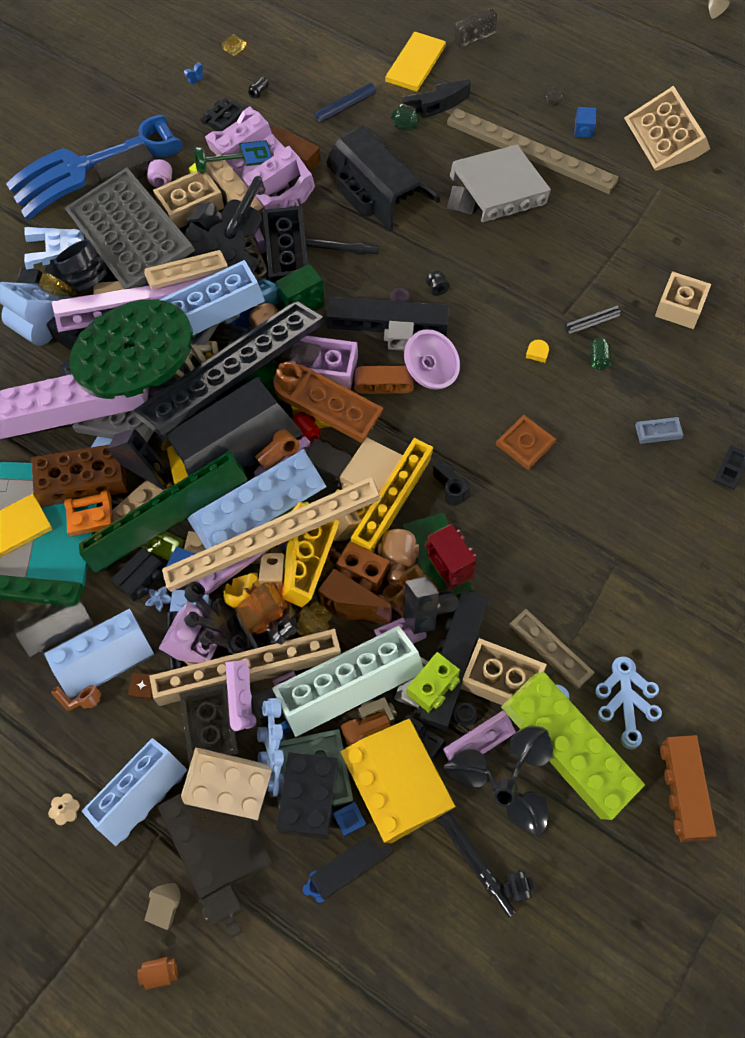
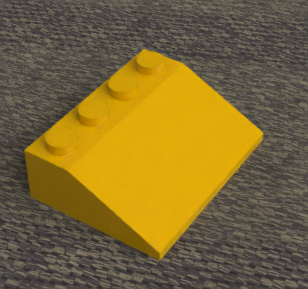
M410 719L363 738L340 751L384 843L392 844L456 807Z

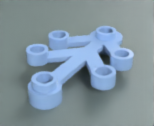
M618 657L612 664V675L604 683H600L597 686L595 693L600 699L607 698L611 693V688L619 680L621 690L607 706L600 708L598 718L602 722H609L614 712L623 703L626 730L621 735V743L625 748L632 750L636 749L642 742V735L636 730L633 704L644 712L650 721H657L661 717L662 711L656 705L651 706L633 691L630 681L641 688L647 698H654L659 692V688L656 683L647 682L636 673L635 663L630 658ZM620 665H626L628 667V670L623 671ZM647 687H652L655 692L649 693ZM599 688H605L607 694L600 693ZM650 710H655L658 714L657 717L651 716ZM607 711L610 717H603L601 712ZM634 734L636 741H631L628 735Z
M269 698L263 702L262 707L263 715L268 716V727H258L257 729L258 742H264L267 752L258 753V762L267 764L272 770L266 791L270 792L272 797H276L278 794H282L284 782L283 775L280 773L284 757L282 750H278L283 730L281 724L275 725L274 718H280L281 701L279 698Z

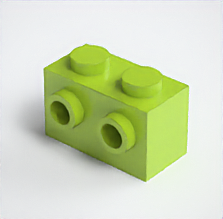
M437 652L409 684L406 695L428 713L433 707L438 709L445 700L443 695L447 690L452 691L458 685L460 669Z

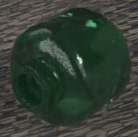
M400 104L398 109H393L391 119L394 120L395 128L408 132L411 128H415L419 114H416L414 107Z

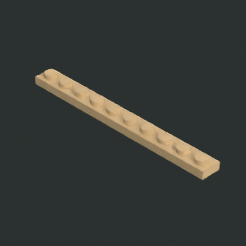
M371 476L163 568L162 571L167 589L172 592L193 581H197L381 500L374 479Z

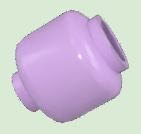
M160 159L152 161L148 166L147 178L149 183L156 188L170 183L172 180L171 165Z

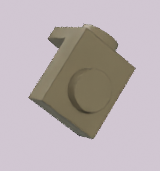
M385 697L374 701V699L368 700L361 705V708H358L361 720L384 711L390 726L394 725V717L397 714L393 704H387Z

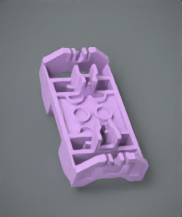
M251 107L242 111L237 122L225 130L212 131L205 136L210 150L216 155L220 154L221 156L242 153L239 143L267 140L272 157L261 165L246 166L244 158L225 160L248 188L255 176L262 178L266 191L263 195L256 194L255 197L263 205L264 210L285 208L291 205L292 207L295 205L299 206L298 202L300 204L304 203L315 187L312 174L308 171L300 157L290 146L285 148L271 133L268 122L259 112ZM301 175L295 186L290 188L288 183ZM282 189L286 190L285 193H283L280 196H277V193L279 191H281Z

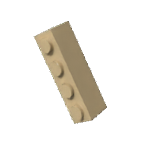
M225 160L206 162L207 173L221 191L224 200L227 203L233 199L242 201L248 187ZM255 197L250 206L260 212L262 221H264V207Z

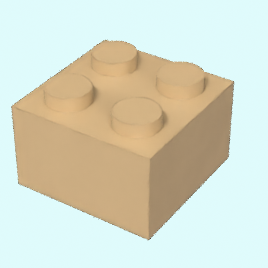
M672 272L655 317L694 329L711 284Z

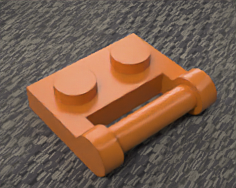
M108 490L101 491V494L75 500L73 498L64 500L67 516V533L70 537L100 531L113 523L111 495ZM101 502L103 503V506L92 509L82 510L76 512L75 509L87 505L97 504Z

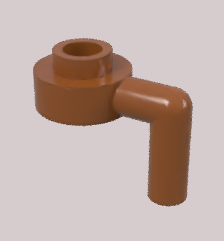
M95 685L87 686L72 700L66 696L59 686L51 691L52 695L67 711H71L79 706L84 709L93 708L99 703L101 696L100 690Z

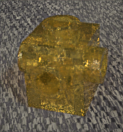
M316 601L310 607L305 605L297 615L300 618L297 622L299 626L297 633L304 637L327 631L331 626L328 621L333 615L328 612L326 607L318 604Z

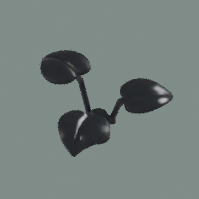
M528 726L520 729L513 735L510 742V751L521 758L511 779H502L498 785L495 782L492 771L486 769L488 764L487 758L478 750L463 749L444 765L443 769L451 777L471 787L485 785L489 776L492 791L495 792L494 799L498 805L507 807V814L510 820L537 837L543 834L549 817V808L546 800L534 791L527 792L524 796L521 793H517L518 787L515 781L524 761L532 766H541L551 759L553 744L548 730L539 726Z

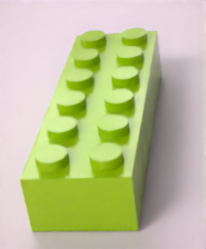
M544 671L534 674L501 706L520 729L528 726H539L548 730L553 744V753L549 762L600 819L612 820L645 786L641 779Z

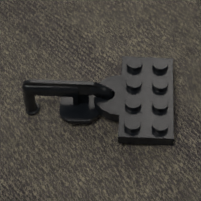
M260 176L254 177L242 201L233 199L226 204L221 214L223 223L213 226L209 232L193 223L190 224L184 236L192 244L195 251L183 259L220 250L228 267L245 260L252 274H255L261 262L245 253L244 250L246 247L245 237L254 235L262 222L260 212L250 206L256 194L263 195L266 191Z

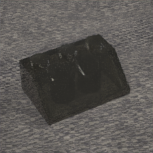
M80 597L77 607L42 604L14 619L15 635L29 657L34 654L40 655L44 653L49 646L55 643L61 644L76 632L82 633L93 624L82 597Z

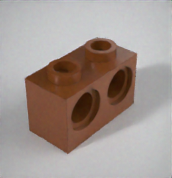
M352 542L348 543L336 563L337 571L348 573L353 581L359 584L363 583L375 592L378 591L390 570L389 560ZM350 561H354V562H357V563H358V564L355 565V566H348V565H347V563L350 562ZM369 571H375L378 573L375 576L367 575Z

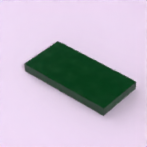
M444 513L402 525V529L414 534L416 544H419V555L416 558L415 565L420 578L428 577L437 591L449 588L427 556V547L424 544L428 541L429 535L448 526ZM470 580L452 589L453 593L460 597L462 590L473 592Z

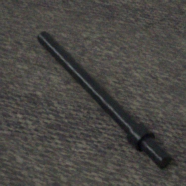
M305 239L306 247L350 251L359 255H363V253L378 255L379 247L367 246L364 243L356 242L355 244Z

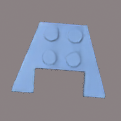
M25 227L26 242L43 240L46 242V252L25 254L26 269L34 268L33 264L41 262L43 266L50 264V260L55 259L67 247L84 240V234L81 230Z

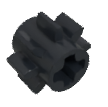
M525 871L506 876L508 883L503 885L506 897L512 896L514 903L532 898L531 891L536 889L533 876L526 878Z

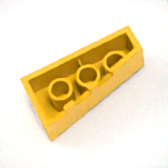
M299 502L292 511L306 506V504ZM335 519L288 540L282 599L299 607H303L311 600L340 521Z

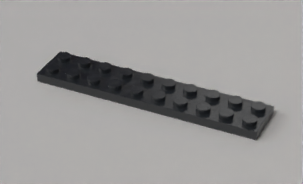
M294 301L133 410L135 417L162 437L323 325V316L300 302Z

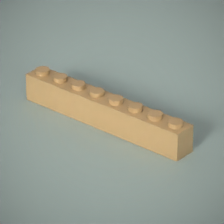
M335 629L288 640L283 645L276 643L150 675L152 694L156 703L162 706L227 689L225 662L248 660V668L250 670L249 681L251 683L320 665L340 655L341 651Z

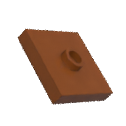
M523 415L496 441V446L529 470L556 443V438Z

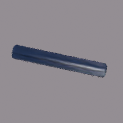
M369 83L316 111V120L322 122L376 92L375 85Z

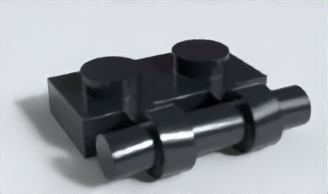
M224 97L222 100H218L211 110L208 109L204 112V116L200 121L204 125L209 122L210 127L216 131H223L237 122L242 111L246 108L233 100L229 103L228 99Z

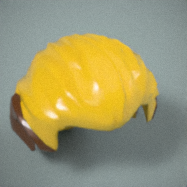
M250 573L234 578L232 585L227 583L223 595L226 604L236 609L252 606L261 594L258 573Z

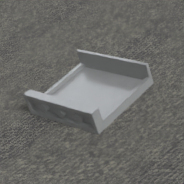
M518 145L453 161L450 172L451 179L453 181L461 179L482 209L481 222L543 206L547 203L551 191Z

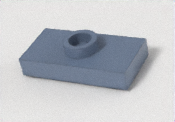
M678 417L640 421L635 425L640 444L677 440L683 437Z

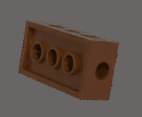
M109 444L31 457L33 496L41 507L63 504L64 500L69 498L75 500L101 494V491L106 490L110 492V495L127 493L125 467L107 449Z

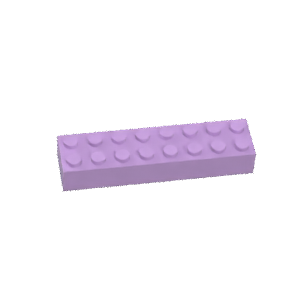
M71 374L0 390V439L132 411L148 400L149 387L143 390V394L126 398L125 395L115 396L114 399H103L92 396L81 389Z

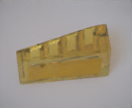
M44 272L42 274L39 286L51 295L75 297L80 295V292H75L64 281L49 273Z

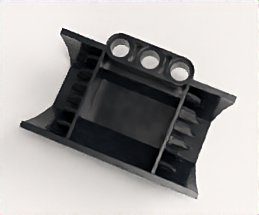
M362 126L339 138L326 161L327 166L336 175L337 189L362 216L369 217L374 214L389 231L393 230L394 204H399L400 199L406 200L407 195L413 196L414 191L420 192L422 188L436 203L440 202V197L369 127Z
M257 376L236 390L232 387L164 434L160 439L159 446L162 451L173 446L184 463L188 476L230 450L245 471L259 462L255 456L273 442V437L279 430H287L295 438L303 433L267 390L265 381Z

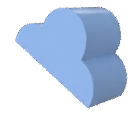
M0 282V304L4 306L2 310L3 323L37 346L48 343L53 338L47 327V323L54 317L52 302L71 299L72 297L54 285Z

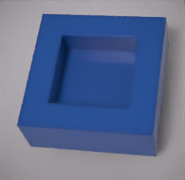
M355 802L333 813L344 838L367 826Z

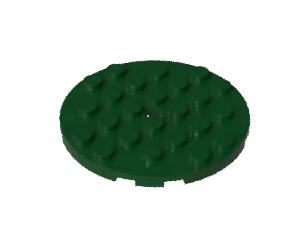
M148 299L120 305L101 316L95 317L93 322L79 334L70 354L71 374L81 389L98 398L114 399L115 396L122 395L129 398L143 394L144 389L154 384L157 387L164 383L184 364L191 351L190 344L191 340L194 339L193 328L184 311L167 301Z

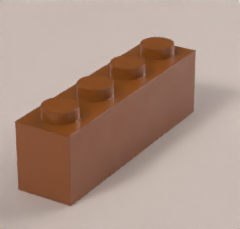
M697 735L667 737L660 746V754L662 760L666 762L665 781L667 785H670L671 789L669 804L671 810H674L676 820L673 822L674 832L676 835H679L680 842L711 840L716 837V830Z

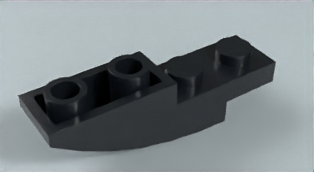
M470 79L435 85V91L402 97L403 111H405L403 114L405 115L409 111L411 114L413 113L408 108L409 106L416 109V112L414 111L413 114L421 113L422 118L442 113L457 106L470 96Z

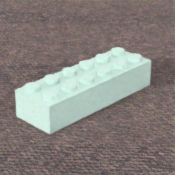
M397 626L272 689L276 698L280 699L282 711L296 737L416 677L423 669V665L418 651L400 626Z

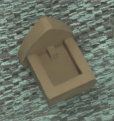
M709 0L708 7L711 18L714 19L721 15L729 7L731 1Z
M176 883L160 885L150 891V902L144 921L166 930L171 927L181 897Z

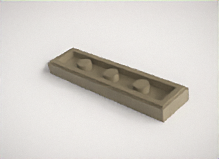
M527 609L510 623L509 626L575 689L578 690L594 674L592 669Z

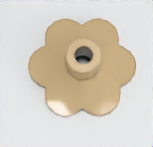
M71 794L55 797L51 802L52 807L48 815L50 818L55 819L58 825H64L67 821L73 822L77 818L76 811L80 808V804L77 800H73Z

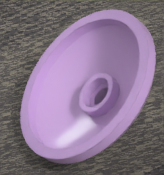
M421 330L407 341L404 350L406 367L419 384L429 389L438 390L448 387L456 380L459 374L460 360L456 348L446 336L434 330Z

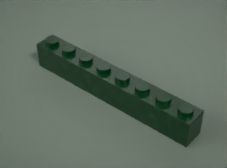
M231 450L80 542V556L95 573L101 569H107L114 561L128 556L135 548L146 545L153 537L164 534L171 526L176 523H182L189 515L204 508L210 502L223 497L233 488L243 485L248 480L244 469Z

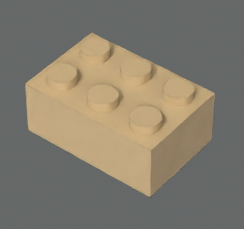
M195 171L153 190L157 204L178 229L188 224L187 219L200 203L212 202L218 211L224 208L221 191L207 171L203 175H199Z
M479 638L463 677L461 689L503 705L534 674L543 672L547 664Z
M195 747L181 797L184 804L258 820L272 770L267 764Z

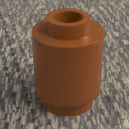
M169 957L142 962V968L138 969L139 985H144L145 990L171 985L172 981L178 980V968L175 958L169 959Z

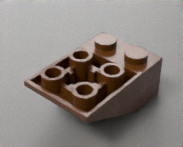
M334 569L318 589L321 607L339 619L383 624L392 622V605L390 601L382 595L378 597L373 594L371 589L365 584L356 583L344 571L340 573Z

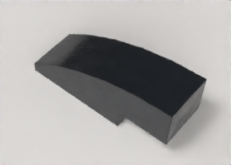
M377 830L322 867L310 879L322 899L325 900L364 875L372 867L384 861L391 854L392 850L387 843H384Z

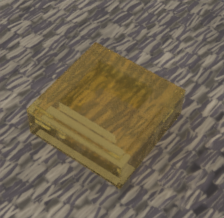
M233 34L222 43V48L235 56L246 48V42Z

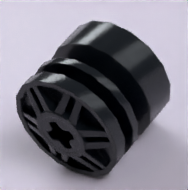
M89 239L72 244L54 260L59 271L64 275L68 274L66 280L71 284V288L75 292L92 287L102 280L109 271L107 265L103 263V259L95 257L97 250Z

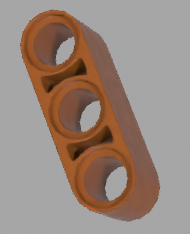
M361 366L354 371V390L357 393H409L414 389V378L406 366Z

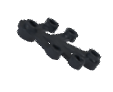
M191 582L186 587L184 596L189 602H195L207 618L199 616V614L192 611L184 618L186 625L191 628L200 625L219 632L223 636L215 635L210 630H204L199 636L200 642L205 646H210L214 643L225 647L231 655L248 651L249 644L241 636V628L237 616L232 615L227 620L228 605L225 600L217 598L212 604L213 609L217 612L216 615L203 599L206 593L203 585L199 582Z

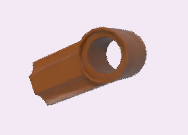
M279 430L274 435L273 442L259 452L255 458L267 471L285 456L290 457L296 454L300 444L290 432Z
M382 711L363 720H350L340 728L349 747L359 740L391 726L387 715Z

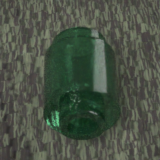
M604 338L593 340L589 348L591 366L597 370H605L612 364L610 344Z

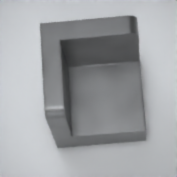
M453 186L447 208L472 214L476 201L467 188Z

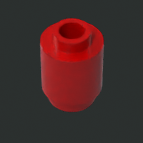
M305 412L296 414L292 420L302 430L303 434L299 437L301 439L306 437L310 443L317 441L321 430L311 416Z

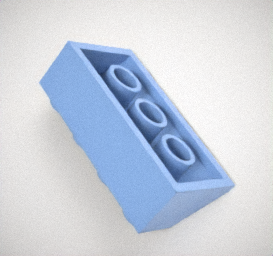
M130 609L44 653L55 677L70 700L76 698L87 686L95 685L97 687L155 656Z
M152 738L82 812L99 832L117 846L129 836L130 831L138 822L146 818L153 806L164 799L169 789L181 781L187 769L167 749Z

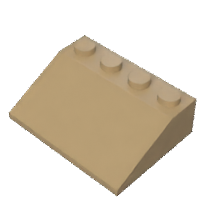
M674 86L624 117L655 171L694 160L710 150L706 136Z

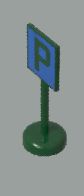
M267 140L239 143L242 153L206 157L202 147H194L197 172L199 175L206 173V162L244 158L246 166L261 165L272 157Z

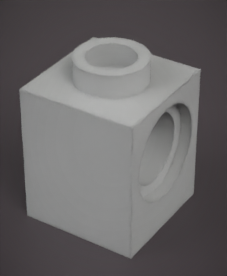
M389 321V329H385L384 341H388L389 350H405L407 341L413 336L414 323Z

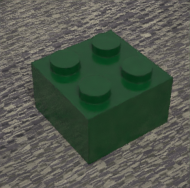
M311 264L275 282L279 307L281 309H284L294 301L300 302L313 311L325 305L323 280Z

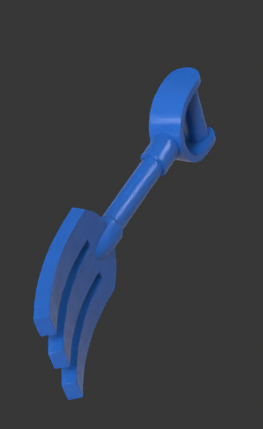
M156 115L144 120L139 126V136L128 139L125 143L80 157L67 149H59L31 163L6 184L9 190L14 193L27 184L14 196L17 204L24 206L35 197L21 210L24 217L31 220L37 213L55 200L84 187L87 177L86 171L90 170L91 167L142 151L152 157H168L180 152L183 144L179 138L174 137L167 126L165 116ZM158 132L164 141L155 142L148 140L147 137Z

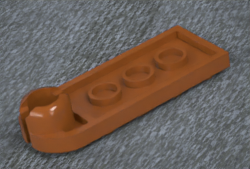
M284 362L279 365V369H276L273 389L278 398L363 443L383 412V407L301 364Z

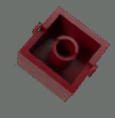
M452 524L429 535L428 541L424 544L427 547V556L447 587L451 590L473 579L477 560L471 547L468 548L464 543L465 539L459 529L456 530Z

